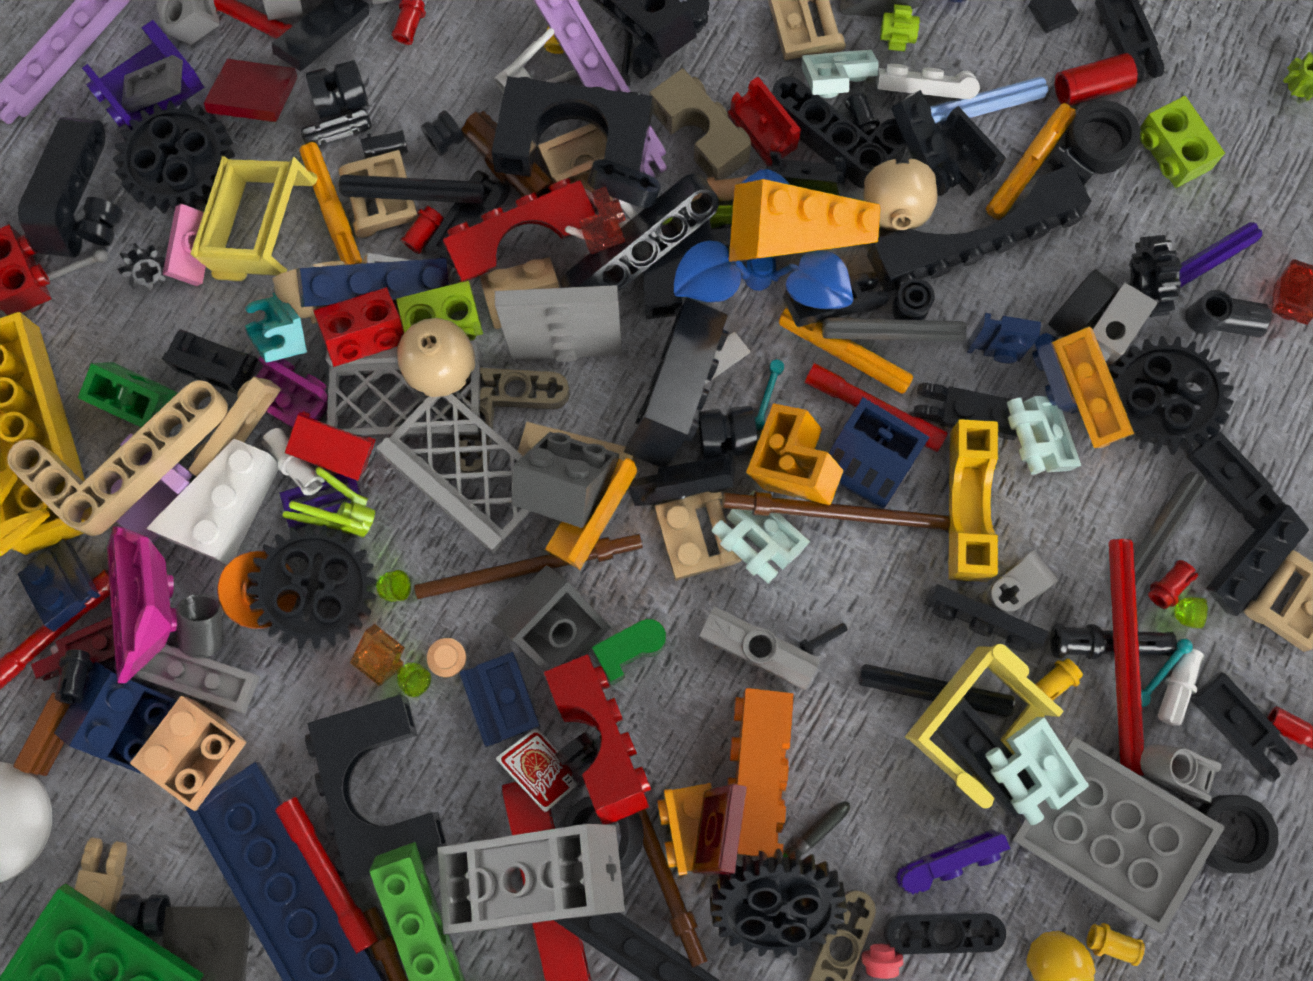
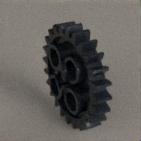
M172 100L168 101L167 109L163 111L156 103L154 104V114L152 115L141 110L140 113L143 120L141 122L133 119L129 120L133 130L131 132L121 130L120 134L126 142L115 144V148L121 154L113 157V161L119 167L115 173L121 179L123 188L130 193L137 203L143 202L149 210L157 206L162 214L167 212L170 205L175 211V207L181 203L195 209V201L198 199L207 205L208 198L206 194L211 192L222 156H225L227 159L235 157V153L230 147L233 142L228 133H226L227 130L222 122L218 121L214 114L205 113L199 104L192 110L187 101H183L179 109L176 108ZM203 146L202 149L195 151L196 148ZM154 163L151 167L146 168L149 164ZM186 176L184 180L177 182L179 178Z
M1160 336L1157 346H1153L1148 339H1144L1142 351L1136 346L1131 345L1128 357L1122 355L1117 359V366H1111L1109 370L1134 432L1133 435L1126 437L1125 440L1129 441L1136 436L1139 437V449H1143L1148 442L1153 443L1155 454L1160 452L1163 445H1168L1171 455H1175L1180 444H1182L1187 452H1191L1195 445L1194 440L1204 446L1209 440V435L1216 437L1221 429L1219 424L1225 425L1230 416L1225 411H1230L1234 403L1233 400L1226 398L1231 395L1234 386L1224 384L1230 373L1217 372L1222 362L1221 359L1209 362L1207 357L1210 349L1207 348L1198 354L1195 352V341H1192L1187 348L1181 347L1180 337H1176L1173 345H1167L1164 336ZM1149 369H1161L1166 375L1156 376ZM1195 383L1200 386L1202 391H1192L1185 384ZM1165 392L1172 394L1170 398L1163 395ZM1138 398L1144 399L1150 406L1139 407L1133 400ZM1180 414L1186 419V422H1175L1169 415Z
M306 524L304 535L299 536L294 527H291L289 540L286 541L282 536L276 534L275 541L277 547L275 549L265 544L262 546V550L267 558L266 560L261 558L253 559V564L260 572L248 573V580L258 584V586L247 589V596L259 598V600L250 605L251 612L263 611V614L257 620L258 626L268 623L272 624L268 632L270 638L281 632L283 633V646L289 644L292 638L298 639V651L303 650L306 641H312L314 650L319 651L321 640L326 639L328 644L334 648L336 645V635L339 634L347 641L350 639L349 626L361 630L363 624L357 616L370 617L372 611L364 605V602H374L376 595L366 591V589L376 586L377 579L366 577L373 570V563L361 564L367 551L360 550L356 553L352 551L356 543L355 538L350 539L344 544L341 542L342 530L339 529L333 537L327 536V525L322 526L319 534H313L310 524ZM319 554L322 556L318 576V587L321 589L315 592L310 620L304 621L302 617L307 600V588L304 586L310 584L314 558ZM300 557L307 562L308 567L304 572L294 574L289 572L285 565L289 559ZM339 564L346 569L347 575L341 580L334 581L326 576L325 569L329 565ZM292 594L300 600V606L295 611L285 612L277 605L279 599L284 595ZM332 601L338 605L340 612L336 617L326 619L318 614V606L322 602Z
M776 849L774 857L769 858L763 851H759L758 860L753 861L749 857L743 856L742 867L736 865L734 874H718V884L712 885V896L710 897L713 927H719L720 937L729 936L730 946L742 942L743 952L745 953L755 947L758 948L760 957L767 950H773L775 957L779 958L782 950L787 949L790 954L796 956L797 947L802 946L804 949L812 951L813 941L821 944L827 943L825 933L836 935V924H844L845 922L843 913L847 912L844 884L839 882L837 871L829 872L828 862L824 861L815 865L813 854L801 860L799 859L798 850H794L789 857H783L781 849Z

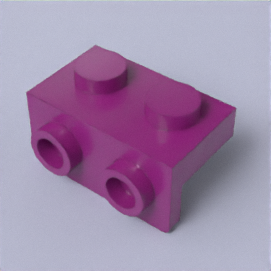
M260 356L258 361L263 367L256 377L271 380L281 388V391L265 413L292 429L297 415L300 412L303 413V411L310 413V418L320 421L328 409V395L324 391L327 386L310 374H307L305 378L294 372L296 367L284 358L266 363Z

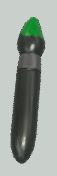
M844 801L832 807L802 837H799L793 846H789L783 851V857H789L794 850H798L799 859H801L802 855L810 851L847 816L850 811V803Z

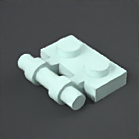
M1034 396L1022 402L1021 398H1016L1007 402L1011 415L1008 417L1011 429L1017 432L1022 447L1019 449L1022 462L1027 461L1031 475L1045 470L1047 472L1071 471L1081 466L1063 411L1058 409L1057 405L1052 406L1047 396Z
M732 509L726 518L736 527L731 529L723 520H720L711 530L721 540L720 545L726 551L730 552L732 550L747 564L746 569L753 576L758 574L768 584L779 573L768 563L770 560H773L783 570L810 543L806 537L779 513L760 516L753 515L752 511ZM745 536L761 549L759 553L743 540Z
M1036 717L1007 739L1015 753L1010 758L1006 759L999 747L991 749L985 755L993 767L991 769L992 775L998 783L1003 782L1013 798L1011 804L1018 814L1025 816L1030 825H1036L1044 819V815L1037 806L1043 800H1046L1050 808L1059 810L1089 787L1045 717ZM1024 768L1035 783L1028 790L1017 775Z

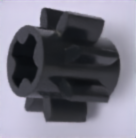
M133 243V250L128 254L120 253L125 266L120 267L118 272L122 277L131 276L128 283L132 289H136L140 284L152 291L153 284L158 280H166L161 273L165 259L164 257L155 258L158 251L152 244L145 250L141 249L136 243ZM143 262H147V264H145V271L139 272V270H141L140 264Z

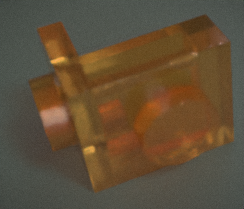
M373 624L365 630L350 663L378 686H381L401 670L404 663L400 657L405 647L376 624Z

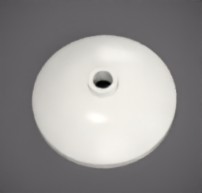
M0 762V883L20 875L36 861L48 841L52 827V806L44 785L34 774L30 772L24 773L14 768L13 763Z

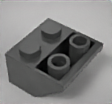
M549 432L514 464L511 505L583 528L591 519L606 493L619 459V453L606 450L605 447L599 444H587L571 439L570 436L564 433Z

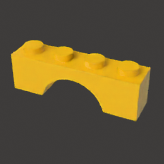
M958 420L950 431L948 580L988 582L998 574V535L993 529L991 520V487L994 469L998 460V422Z

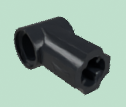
M1211 290L1187 309L1185 318L1188 326L1200 334L1217 330L1260 338L1266 334L1271 322L1272 309L1268 308V304L1231 298L1225 291ZM1206 308L1212 312L1213 316L1208 313Z

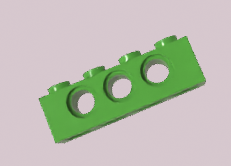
M413 842L376 856L369 872L409 981H465L449 934H443L442 915L416 843Z

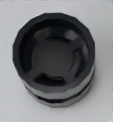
M355 60L336 64L332 72L322 68L306 73L308 87L320 119L339 115L343 107L353 111L369 106L364 84Z
M752 406L732 407L727 414H723L720 409L698 411L703 459L723 456L730 451L735 456L753 455L757 445V434Z

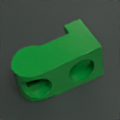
M645 619L593 646L592 649L611 685L625 678L622 667L642 656L652 657L658 655L665 646L666 632L660 622L654 619Z

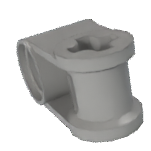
M1034 549L1008 568L1004 575L983 591L981 603L1010 615L1030 600L1032 601L1057 583L1059 579ZM1003 592L1008 596L1005 603H1002L998 598Z
M1159 744L1147 746L1141 755L1140 761L1141 770L1148 779L1174 790V793L1184 798L1203 804H1211L1213 798L1209 793L1215 772H1220L1222 767L1217 761L1200 756L1189 749Z

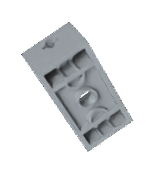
M582 824L437 847L443 934L482 931L551 920L625 912L616 825ZM518 867L525 874V885L519 892L513 888L511 883L512 873Z

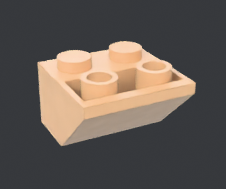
M181 696L130 764L190 809L196 811L247 742L227 721L201 702Z

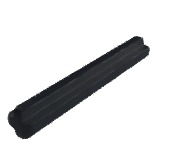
M347 174L340 176L339 191L344 197L480 204L483 202L485 194L484 185L479 181Z
M868 664L863 665L859 673V684L861 686L934 701L948 684L947 681ZM970 687L962 697L976 711L1003 717L1012 716L1014 712L1015 697L1012 695Z

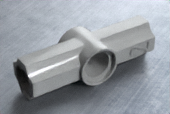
M715 606L699 635V638L743 659L748 665L761 668L804 691L809 685L820 661L819 658L777 638L770 630L757 628ZM754 639L766 641L770 648L769 655L764 658L752 655L749 650L750 641Z

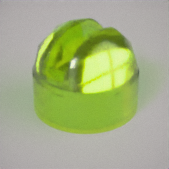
M402 570L389 571L379 577L376 584L377 593L382 599L389 602L406 600L411 591L410 579Z
M1200 597L1183 598L1174 609L1176 619L1186 627L1202 629L1207 619V600Z
M416 662L404 664L397 672V684L409 697L422 695L431 684L430 672Z

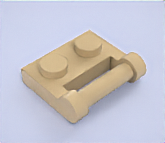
M768 0L785 61L801 58L802 55L825 52L835 53L845 49V40L843 35L838 32L829 0ZM809 1L816 3L825 36L817 37L808 6Z
M399 150L348 163L339 168L340 176L347 174L408 178ZM349 197L355 217L353 228L355 235L360 238L370 237L379 230L416 221L418 218L414 200L375 198L379 213L369 216L365 198Z
M721 492L699 493L681 500H674L655 506L656 516L675 581L731 566L742 561L732 550L730 552L726 551L720 545L721 540L716 535L715 539L720 554L709 557L696 509L707 508L712 528L720 520L727 524L721 506L723 499Z
M1292 550L1273 573L1256 601H1250L1244 613L1253 621L1264 624L1303 652L1310 651L1313 648V562ZM1294 572L1299 573L1303 576V579L1281 613L1277 614L1270 608Z

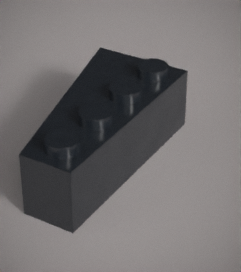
M686 298L672 325L660 357L662 360L652 377L648 388L650 391L635 421V424H638L626 444L625 453L662 468L668 466L684 440L691 442L699 424V420L694 419L696 410H702L709 394V390L704 388L706 380H712L719 364V360L714 358L715 352L722 350L729 331L723 329L727 314L691 298Z

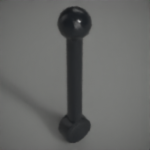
M624 28L626 40L620 75L629 88L631 83L628 70L633 35Z

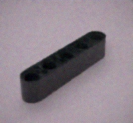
M688 174L681 178L656 199L653 207L643 209L568 270L562 277L561 288L617 285L619 292L716 213L719 206L717 194L701 175ZM702 193L699 199L692 201L696 195ZM673 217L669 223L662 225L666 219ZM644 241L641 246L633 248L636 243ZM615 265L609 271H604L608 266Z

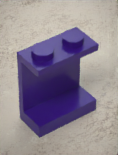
M154 20L141 27L151 44L100 79L88 64L82 67L91 79L86 86L100 103L105 99L110 103L111 106L106 111L117 125L122 127L126 124L131 131L133 127L130 125L129 120L133 119L141 122L143 120L140 113L141 110L146 111L149 115L154 114V104L133 113L122 107L125 75L171 55L183 60L181 92L157 102L162 111L167 109L168 101L172 100L177 107L183 101H186L205 88L194 69Z

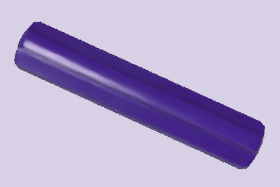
M1249 222L1182 262V268L1179 273L1180 287H1183L1256 243L1263 235L1262 230L1258 228L1255 222Z

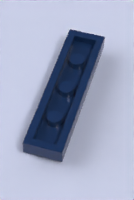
M446 258L296 269L301 307L332 305L386 287L392 300H396L397 298L449 285Z

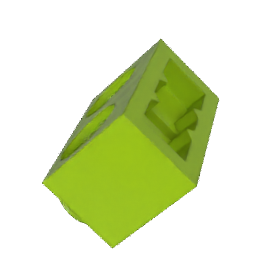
M1186 95L1149 113L1140 126V141L1147 150H1150L1159 163L1161 173L1171 181L1175 188L1212 170L1225 154V151Z
M469 280L396 299L404 333L421 320L441 318L455 323L466 333L470 341H473L476 336L484 334ZM463 310L468 312L466 317L461 320L451 319V316L457 311Z

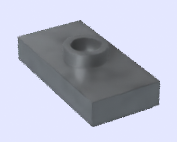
M171 55L125 75L122 107L133 113L181 92L183 60Z

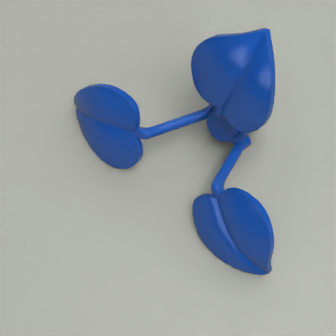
M760 169L741 182L746 183L765 179L790 185L781 175L768 169ZM704 241L687 251L679 263L674 280V295L676 297H688L704 302H720L731 298L737 292L741 278L744 279L749 288L761 291L767 289L771 285L772 280L777 282L781 276L792 272L786 280V290L800 304L820 309H838L850 306L853 302L849 274L844 262L837 255L826 250L806 252L801 257L799 266L791 263L777 271L776 261L773 256L749 259L745 267L741 261L729 262V252L723 243Z

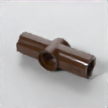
M475 111L466 119L464 126L461 128L463 136L484 157L488 168L503 183L507 181L522 197L536 193L537 198L551 193L549 186L553 185L554 182L535 162L531 177L495 172L491 152L497 123L485 111Z

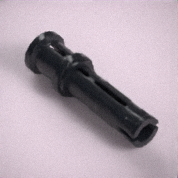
M1055 623L1052 627L1050 644L1055 658L1062 659L1065 655H1085L1088 659H1097L1102 654H1114L1113 631L1102 630L1101 627L1095 624H1088L1085 628L1065 627L1062 623ZM1138 631V641L1147 642V645H1139V655L1172 656L1177 650V639L1174 632ZM1070 640H1080V643H1071Z

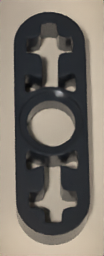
M985 912L898 914L886 922L884 938L887 944L895 947V951L901 954L994 952L1004 944L1006 928L997 916ZM967 920L965 928L980 929L983 926V921L986 920L987 925L995 929V935L988 936V943L984 944V940L981 937L966 936L969 944L963 945L965 930L961 921ZM926 921L924 935L928 946H922L923 938L921 937L907 938V945L902 946L901 940L893 937V932L900 930L902 922H905L908 929L923 930L920 922ZM941 921H949L955 928V938L948 945H940L934 938V928Z

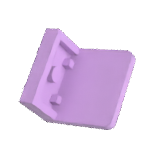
M130 433L120 445L122 446L125 442H127L133 436V434ZM152 451L143 455L140 465L149 462L152 457ZM178 462L116 522L126 529L148 537L154 544L160 536L146 528L191 483L189 480L194 475ZM122 479L114 482L111 487V494L120 489Z

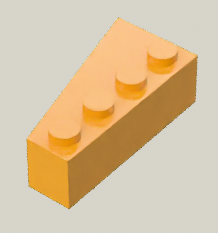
M765 179L736 184L734 188L729 262L878 242L880 205Z

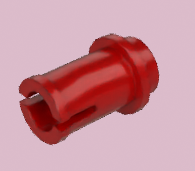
M422 0L400 1L399 9L401 11L391 33V36L397 42L412 45L419 21L426 15L425 3Z
M426 206L424 210H418L417 214L419 217L404 237L400 239L406 247L417 254L422 252L423 247L444 220V217L430 206Z
M1183 560L1176 561L1174 566L1160 581H1154L1150 585L1151 591L1148 593L1150 600L1162 609L1176 606L1179 602L1178 596L1198 577V573H1195V568Z

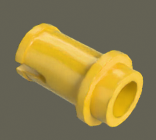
M1068 658L1064 661L1057 660L1054 663L1055 668L1035 684L1052 701L1070 686L1077 687L1080 684L1079 679L1083 677L1078 666Z
M1101 923L1100 925L1093 924L1087 934V947L1092 949L1093 953L1097 956L1106 954L1131 963L1133 966H1138L1143 959L1145 951L1143 940L1111 930L1110 926L1106 923Z

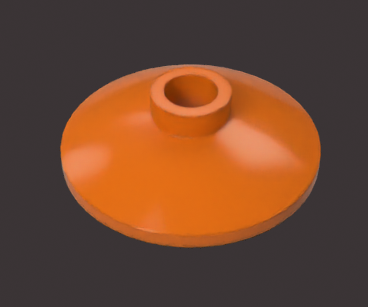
M262 551L247 552L234 558L223 569L217 586L218 600L225 614L235 623L251 629L268 628L272 626L271 623L262 626L257 624V620L263 614V611L251 612L250 605L259 599L247 596V589L250 586H258V584L248 580V573L260 572L253 564V559L261 558L266 560L267 557ZM286 563V569L289 572L293 573L292 569ZM292 594L284 595L279 599L277 605L282 611L291 612L297 597Z

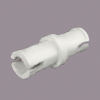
M275 428L264 435L262 445L278 461L277 466L284 475H289L300 487L304 495L315 494L322 488L324 479L316 473V470L309 462L285 453L289 439L282 429Z

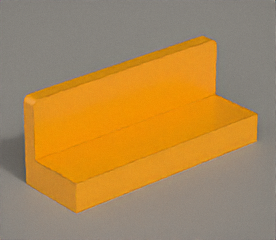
M1087 327L1052 342L1093 447L1104 448L1112 442L1133 435V429L1093 329Z
M626 458L624 461L618 459L605 495L591 519L583 528L561 521L545 548L548 553L581 570L637 473L633 460Z

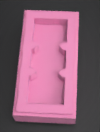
M182 203L175 207L163 275L194 286L203 284L206 266L190 253L204 212Z

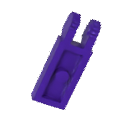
M991 829L906 863V866L902 865L901 868H898L896 876H894L896 878L895 882L908 894H918L919 891L929 890L933 880L938 877L940 881L951 880L964 873L962 868L976 862L978 866H985L1000 860V853L1009 850L1010 846L1004 834Z

